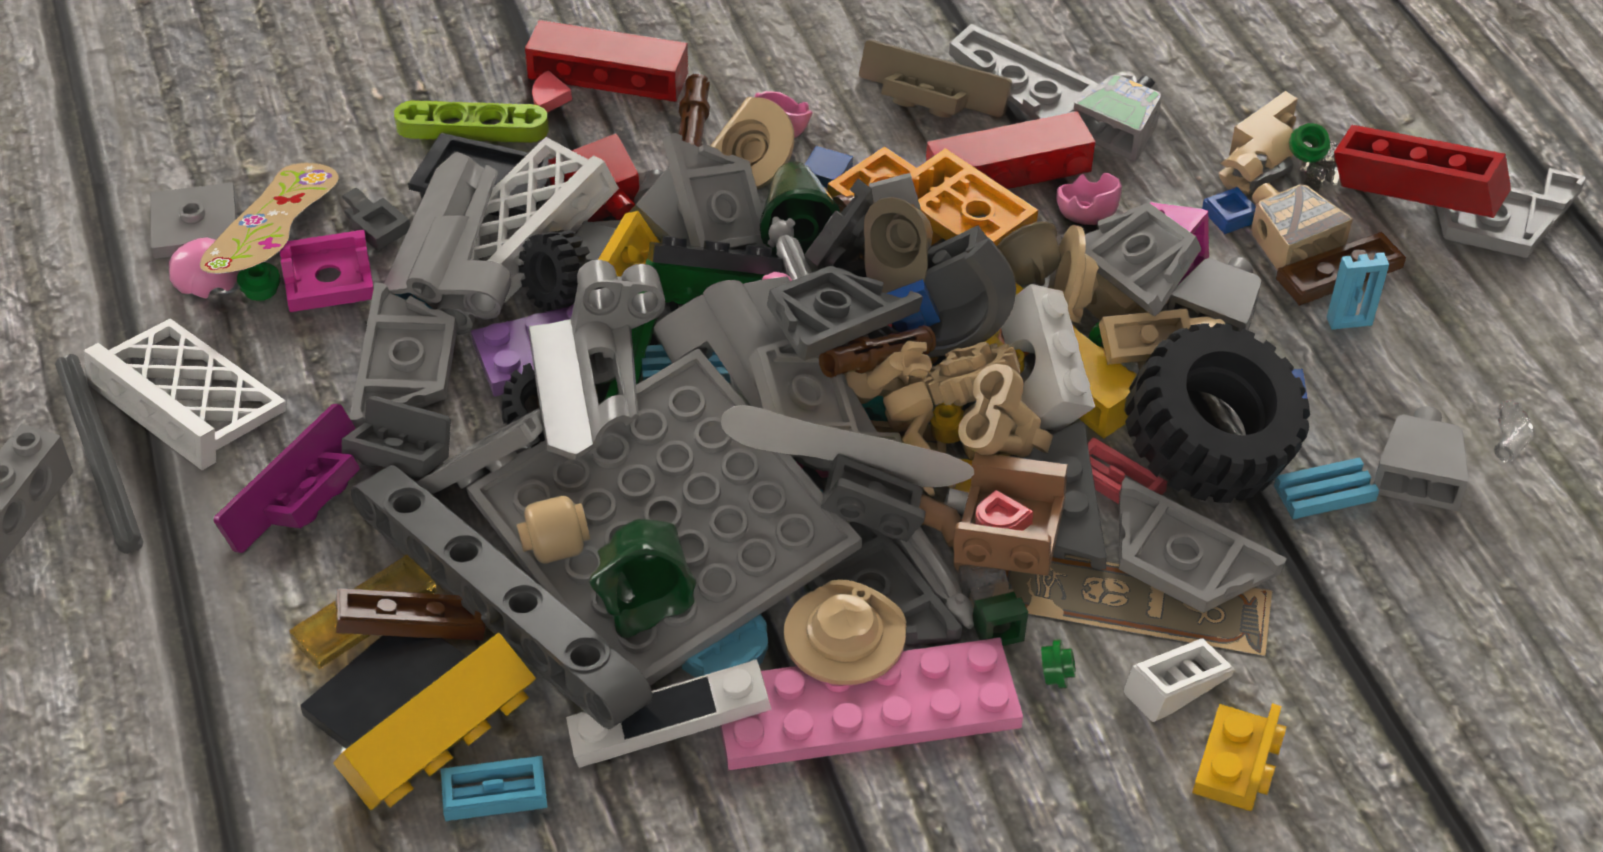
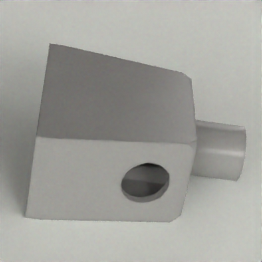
M1234 257L1228 264L1207 258L1175 288L1169 298L1167 311L1187 309L1189 318L1211 317L1213 319H1221L1225 324L1232 325V330L1239 332L1241 329L1249 331L1262 280L1259 276L1252 274V264L1243 257Z
M1430 406L1418 408L1414 416L1404 414L1397 416L1380 458L1373 482L1379 489L1378 495L1458 511L1469 481L1463 429L1458 425L1441 422V412Z

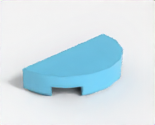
M759 614L723 639L690 657L682 665V669L697 678L756 659L760 665L768 649L766 621Z

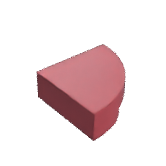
M550 71L540 75L533 85V103L543 107L547 113L572 101L571 89Z

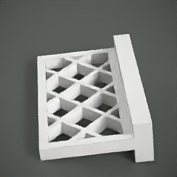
M545 137L493 188L484 217L489 213L499 211V220L481 225L471 260H479V258L491 256L487 261L499 263L510 271L512 282L505 302L522 286L520 280L525 279L524 273H519L518 265L524 264V261L519 259V254L522 251H526L523 248V244L525 241L530 240L529 237L559 230H570L575 233L582 223L587 221L619 189L606 163L594 155L588 160ZM549 154L556 156V164L538 168V164ZM577 171L567 182H564V174ZM555 176V185L537 189L538 180ZM528 183L527 192L510 196V192L517 185ZM549 199L539 210H536L537 201ZM527 204L526 213L509 217V208ZM520 227L509 239H507L509 229ZM498 232L497 242L480 245V236Z
M171 318L110 350H107L99 343L84 350L88 385L201 470L216 463V450L286 411V401ZM169 336L179 342V346L155 345V343ZM128 357L145 358L144 365L126 364L123 360ZM152 358L177 359L176 366L151 365ZM184 359L204 360L208 363V367L183 366ZM148 379H173L172 386L155 385ZM180 380H205V386H180ZM212 380H232L237 384V388L212 387ZM177 399L202 400V406L185 407ZM209 400L235 401L234 408L208 407ZM241 401H261L265 405L258 409L241 408ZM206 420L232 421V424L216 432L212 426L206 423Z

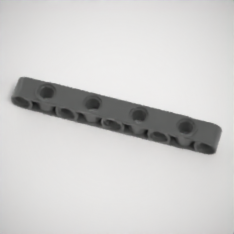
M390 465L351 488L352 501L360 515L449 595H460L463 599L461 600L462 606L473 616L475 611L482 614L481 619L490 631L495 635L499 632L522 659L606 729H612L652 701L651 688L643 674L399 468Z

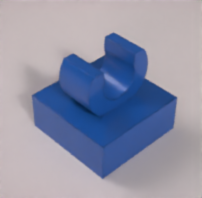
M923 279L887 293L904 298L910 291H913L923 296L919 312L893 322L897 331L902 332L918 328L922 325L931 326L941 322L939 311Z

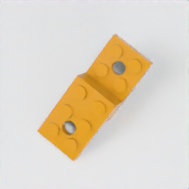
M884 146L827 184V192L832 198L838 195L854 196L850 189L858 178L869 186L870 183L910 173L921 211L928 218L932 227L931 246L942 238L948 240L977 225L998 246L1010 233L1025 225L1037 222L1038 209L947 149H944L916 168ZM983 214L986 215V217H981V218L972 217V216H980V215H983Z

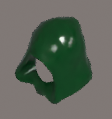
M636 519L619 528L611 541L597 551L600 565L591 575L589 583L592 589L601 597L607 613L614 616L615 629L620 637L630 638L639 632L649 630L664 618L675 617L685 613L694 604L695 599L693 595L697 583L687 566L677 528L674 524L658 520Z

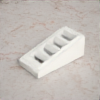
M1201 638L1133 665L1124 687V693L1150 721L1155 722L1169 716L1233 675L1235 669ZM1192 660H1195V661H1196L1199 665H1201L1206 671L1202 672V671L1192 662Z

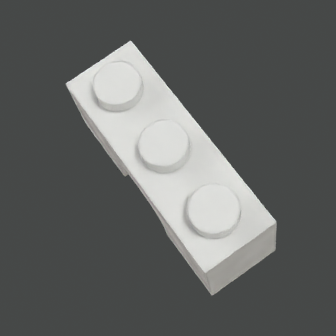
M1030 284L1015 295L1013 309L1001 330L1005 344H1008L1009 347L1036 355L1034 369L1029 378L1023 382L1021 401L1041 419V429L1059 432L1095 408L1063 291Z

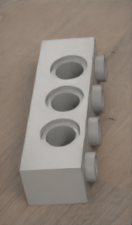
M22 423L0 449V566L73 473L60 435Z

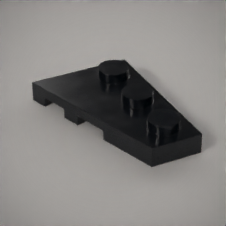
M664 235L661 237V243H649L648 259L655 263L765 275L772 272L782 273L783 259L772 254V248L747 245L746 251L729 249L730 243L704 240V247L687 245V238Z

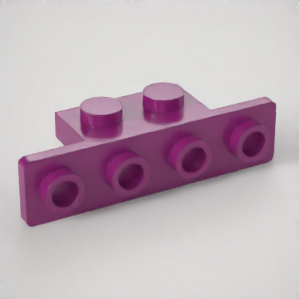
M341 404L330 405L214 516L213 521L234 552L243 553L271 525L301 528L310 524L318 516V511L332 497L340 494L347 488L348 481L360 470V467L353 455L342 454V438L356 428Z

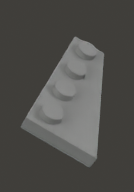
M970 24L950 42L949 55L962 65L1011 79L1012 86L1008 100L1034 120L1073 112L1074 102L1099 84L974 24Z

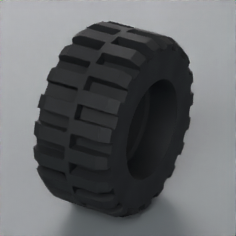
M1209 323L1194 324L1189 329L1180 328L1172 332L1167 340H1162L1129 387L1130 393L1125 401V412L1128 415L1125 423L1129 436L1136 438L1133 447L1140 458L1145 457L1150 463L1147 466L1148 469L1156 477L1161 474L1170 481L1167 486L1177 492H1180L1182 489L1191 492L1190 497L1206 501L1210 496L1217 503H1231L1234 498L1243 501L1254 497L1258 491H1264L1273 483L1302 448V442L1307 438L1310 427L1307 420L1310 416L1308 399L1302 398L1306 391L1301 378L1294 377L1292 374L1294 370L1293 365L1286 357L1281 359L1274 352L1276 350L1275 346L1267 340L1264 343L1254 338L1255 333L1246 329H1241L1237 332L1232 330V325L1216 323L1213 328H1210ZM1187 391L1205 392L1227 403L1239 416L1246 435L1230 434L1209 424L1195 410Z

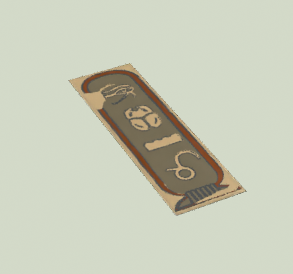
M1065 555L1064 559L1053 556L1048 576L999 569L994 596L1014 591L1017 598L1022 597L1030 615L1188 643L1203 638L1211 647L1266 656L1272 597L1271 590L1252 588L1202 613L1119 570V564L1106 562V569H1096L1091 567L1090 559Z

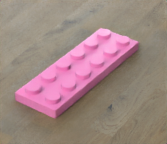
M1001 638L903 651L897 663L884 675L872 681L856 685H836L822 682L807 675L797 666L764 670L761 673L772 710L720 725L729 771L1022 728L1023 714Z

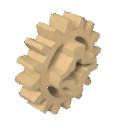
M980 342L974 346L962 349L956 348L946 353V359L942 360L939 363L940 365L931 368L925 385L935 405L944 402L945 405L954 403L956 406H963L969 402L977 401L973 394V383L982 369L992 364H1005L1020 373L1021 366L1014 347H1009L1008 344L997 347L996 343L989 346L986 342Z

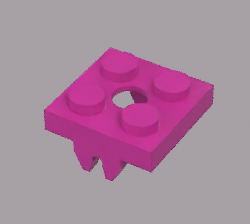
M364 230L287 241L280 250V260L290 312L372 300L374 287ZM325 268H335L341 272L339 278L332 282H321L316 276L320 270Z

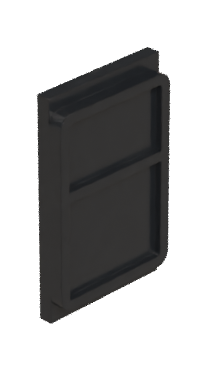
M440 133L408 182L409 190L419 192L420 197L423 198L436 168L455 152L469 156L484 169L486 165L495 169L498 172L494 184L495 187L529 153ZM546 157L538 164V168L548 166V160L552 158ZM550 178L538 180L537 189L547 187L550 183ZM528 183L517 185L510 192V196L527 192ZM527 204L509 208V217L526 213ZM499 211L492 212L489 214L499 216Z

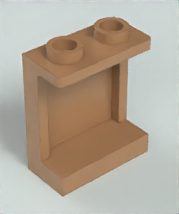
M975 452L972 461L974 475L971 477V488L962 521L956 523L954 530V563L1048 576L1066 500L1068 464L993 454L981 455ZM997 490L1032 510L1033 521L1024 531L975 524L976 508L981 501Z

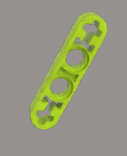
M414 100L403 102L394 110L396 131L400 136L409 139L436 140L440 133H445L475 141L531 143L543 140L549 132L546 110L539 105ZM451 118L461 119L457 123L447 124L443 122ZM495 119L500 121L494 125L482 124L487 120Z

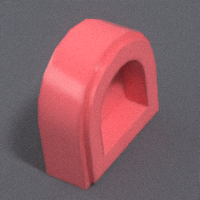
M997 490L981 501L976 508L975 524L1024 531L1033 521L1032 510Z

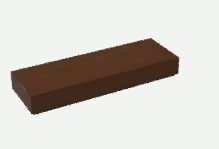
M1379 232L1278 268L1276 280L1300 306L1333 294L1343 256H1351L1352 261L1356 262L1359 255L1367 254L1370 260H1374L1375 253L1384 252L1389 262L1387 274L1402 269L1406 257L1383 232ZM1370 272L1366 273L1364 282L1368 281Z
M341 588L337 589L336 633L483 641L485 623L481 619L482 614L475 611L473 616L462 606L461 600L463 599L460 595Z

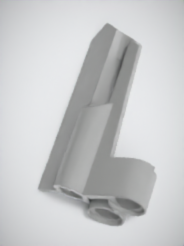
M455 152L436 168L384 284L388 286L389 292L392 294L412 293L425 301L434 310L439 309L455 317L458 327L457 334L462 335L472 329L476 317L492 319L500 314L512 281L510 271L503 265L493 261L471 260L498 172L488 165L484 169L469 156Z
M592 260L585 263L577 274L578 287L571 319L529 326L528 335L547 451L576 460L599 446L603 432L610 425L616 422H623L626 427L639 417L631 329L657 318L665 308V298L659 274L650 265L635 264L628 267L622 276L619 277L613 265L607 261ZM616 379L619 395L612 396L598 405L595 386Z
M786 276L744 284L736 280L718 282L708 287L703 292V295L694 298L662 318L654 326V331L672 363L697 348L707 359L715 352L749 404L763 409L749 357L757 348L787 338L768 308L767 301L770 289L790 282V280ZM841 374L858 431L877 432L853 389L848 386L845 375ZM790 454L795 461L814 470L829 471L832 460Z

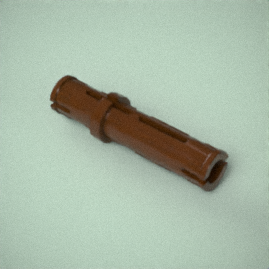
M692 74L686 79L685 96L679 104L678 112L681 117L679 134L682 135V141L700 147L702 146L704 122L710 113V105L707 101L710 81L707 82L708 78L702 74Z
M922 325L915 329L891 333L872 339L861 336L850 341L847 345L838 346L820 354L819 366L823 374L830 378L852 371L860 374L873 371L876 365H880L894 352H901L903 345L907 341L927 343V351H923L922 354H929L936 346L935 334L931 328Z

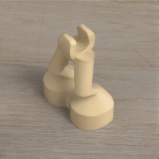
M907 341L903 345L901 352H894L880 365H876L873 371L863 374L856 373L855 371L844 373L848 386L853 389L860 403L865 404L876 396H883L885 398L890 393L917 382L926 383L929 371L932 368L930 357L922 354L923 351H927V343Z
M992 364L979 372L973 383V394L977 400L975 407L963 417L959 425V438L964 445L981 455H992L1000 452L1018 457H1026L1031 454L1033 447L1037 448L1040 452L1048 453L1053 435L1040 429L1041 419L1021 401L1024 384L1022 377L1017 371L1005 364ZM1012 420L1017 424L1014 435L1010 434Z
M913 383L887 395L883 399V403L886 408L885 415L892 431L896 433L905 432L902 437V441L905 444L932 450L922 438L928 423L934 417L932 411L933 403L925 383ZM956 484L950 485L948 487L953 489L955 488ZM923 487L925 495L929 497L935 496L933 487Z

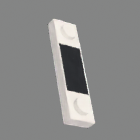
M756 659L652 691V701L612 729L604 728L585 711L568 716L566 720L574 758L578 767L581 768L772 709L761 669Z

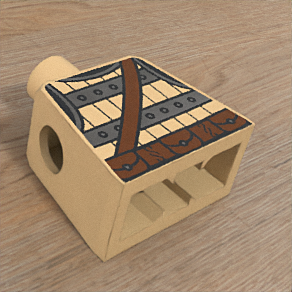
M1265 183L1253 193L1252 201L1256 204L1251 227L1252 235L1277 271L1278 268L1347 243L1353 219L1307 185L1300 184L1279 193L1270 183Z

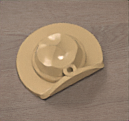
M747 97L710 146L719 149L724 155H735L748 160L758 190L771 183L776 171L782 165L789 162L794 148V128L787 113L773 101L760 97Z
M1076 225L1070 226L1059 245L1061 261L1058 268L1050 275L1048 288L1063 291L1068 304L1071 322L1080 323L1083 308L1092 301L1093 293L1099 286L1097 279L1099 267L1096 261L1085 253V233L1081 226Z
M831 580L814 591L807 593L793 605L785 620L784 643L792 661L807 675L830 684L856 685L879 678L897 663L905 647L906 619L902 610L882 593L854 581Z

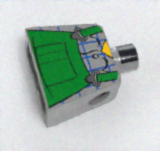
M1115 74L1109 76L1074 102L1073 112L1078 111L1096 141L1095 144L1136 162L1157 126L1162 96L1158 92L1156 82L1148 76H1141L1134 82Z

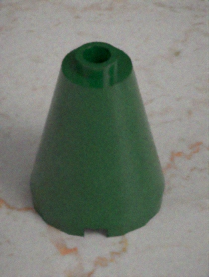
M789 162L782 165L776 171L760 218V235L763 243L767 247L772 248V254L777 257V247L773 248L768 244L770 240L769 229L774 217L785 221L789 218L794 220V238L799 241L805 255L835 211L841 213L836 202L807 165L800 162Z

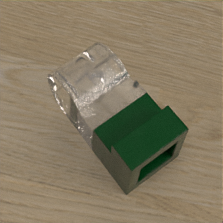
M974 565L960 566L958 577L961 593L968 597L973 604L972 619L979 640L1001 638L1003 646L1023 642L1025 640L1028 610L1022 597H1016L1011 583L1009 584L1007 581L1005 570ZM1010 623L1011 627L1007 631L993 633L994 626Z

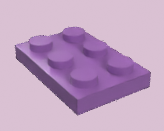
M574 304L566 308L535 313L528 317L471 330L474 348L494 397L503 394L506 381H511V374L515 370L522 374L523 365L528 363L531 364L534 370L528 335L529 326L571 319Z

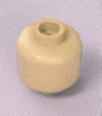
M558 496L527 505L524 512L526 522L516 524L523 552L533 550L535 558L541 563H550L577 556L583 551V542L590 540L582 504L574 505L573 501L567 496Z

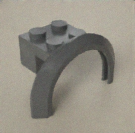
M978 225L928 250V269L925 285L939 311L941 322L928 326L935 334L936 346L933 351L926 355L930 358L945 357L946 353L956 348L962 349L985 342L1004 325L1013 309L1016 283L1012 268L990 237L988 238ZM887 325L868 333V337L872 339L891 333H898L899 331Z

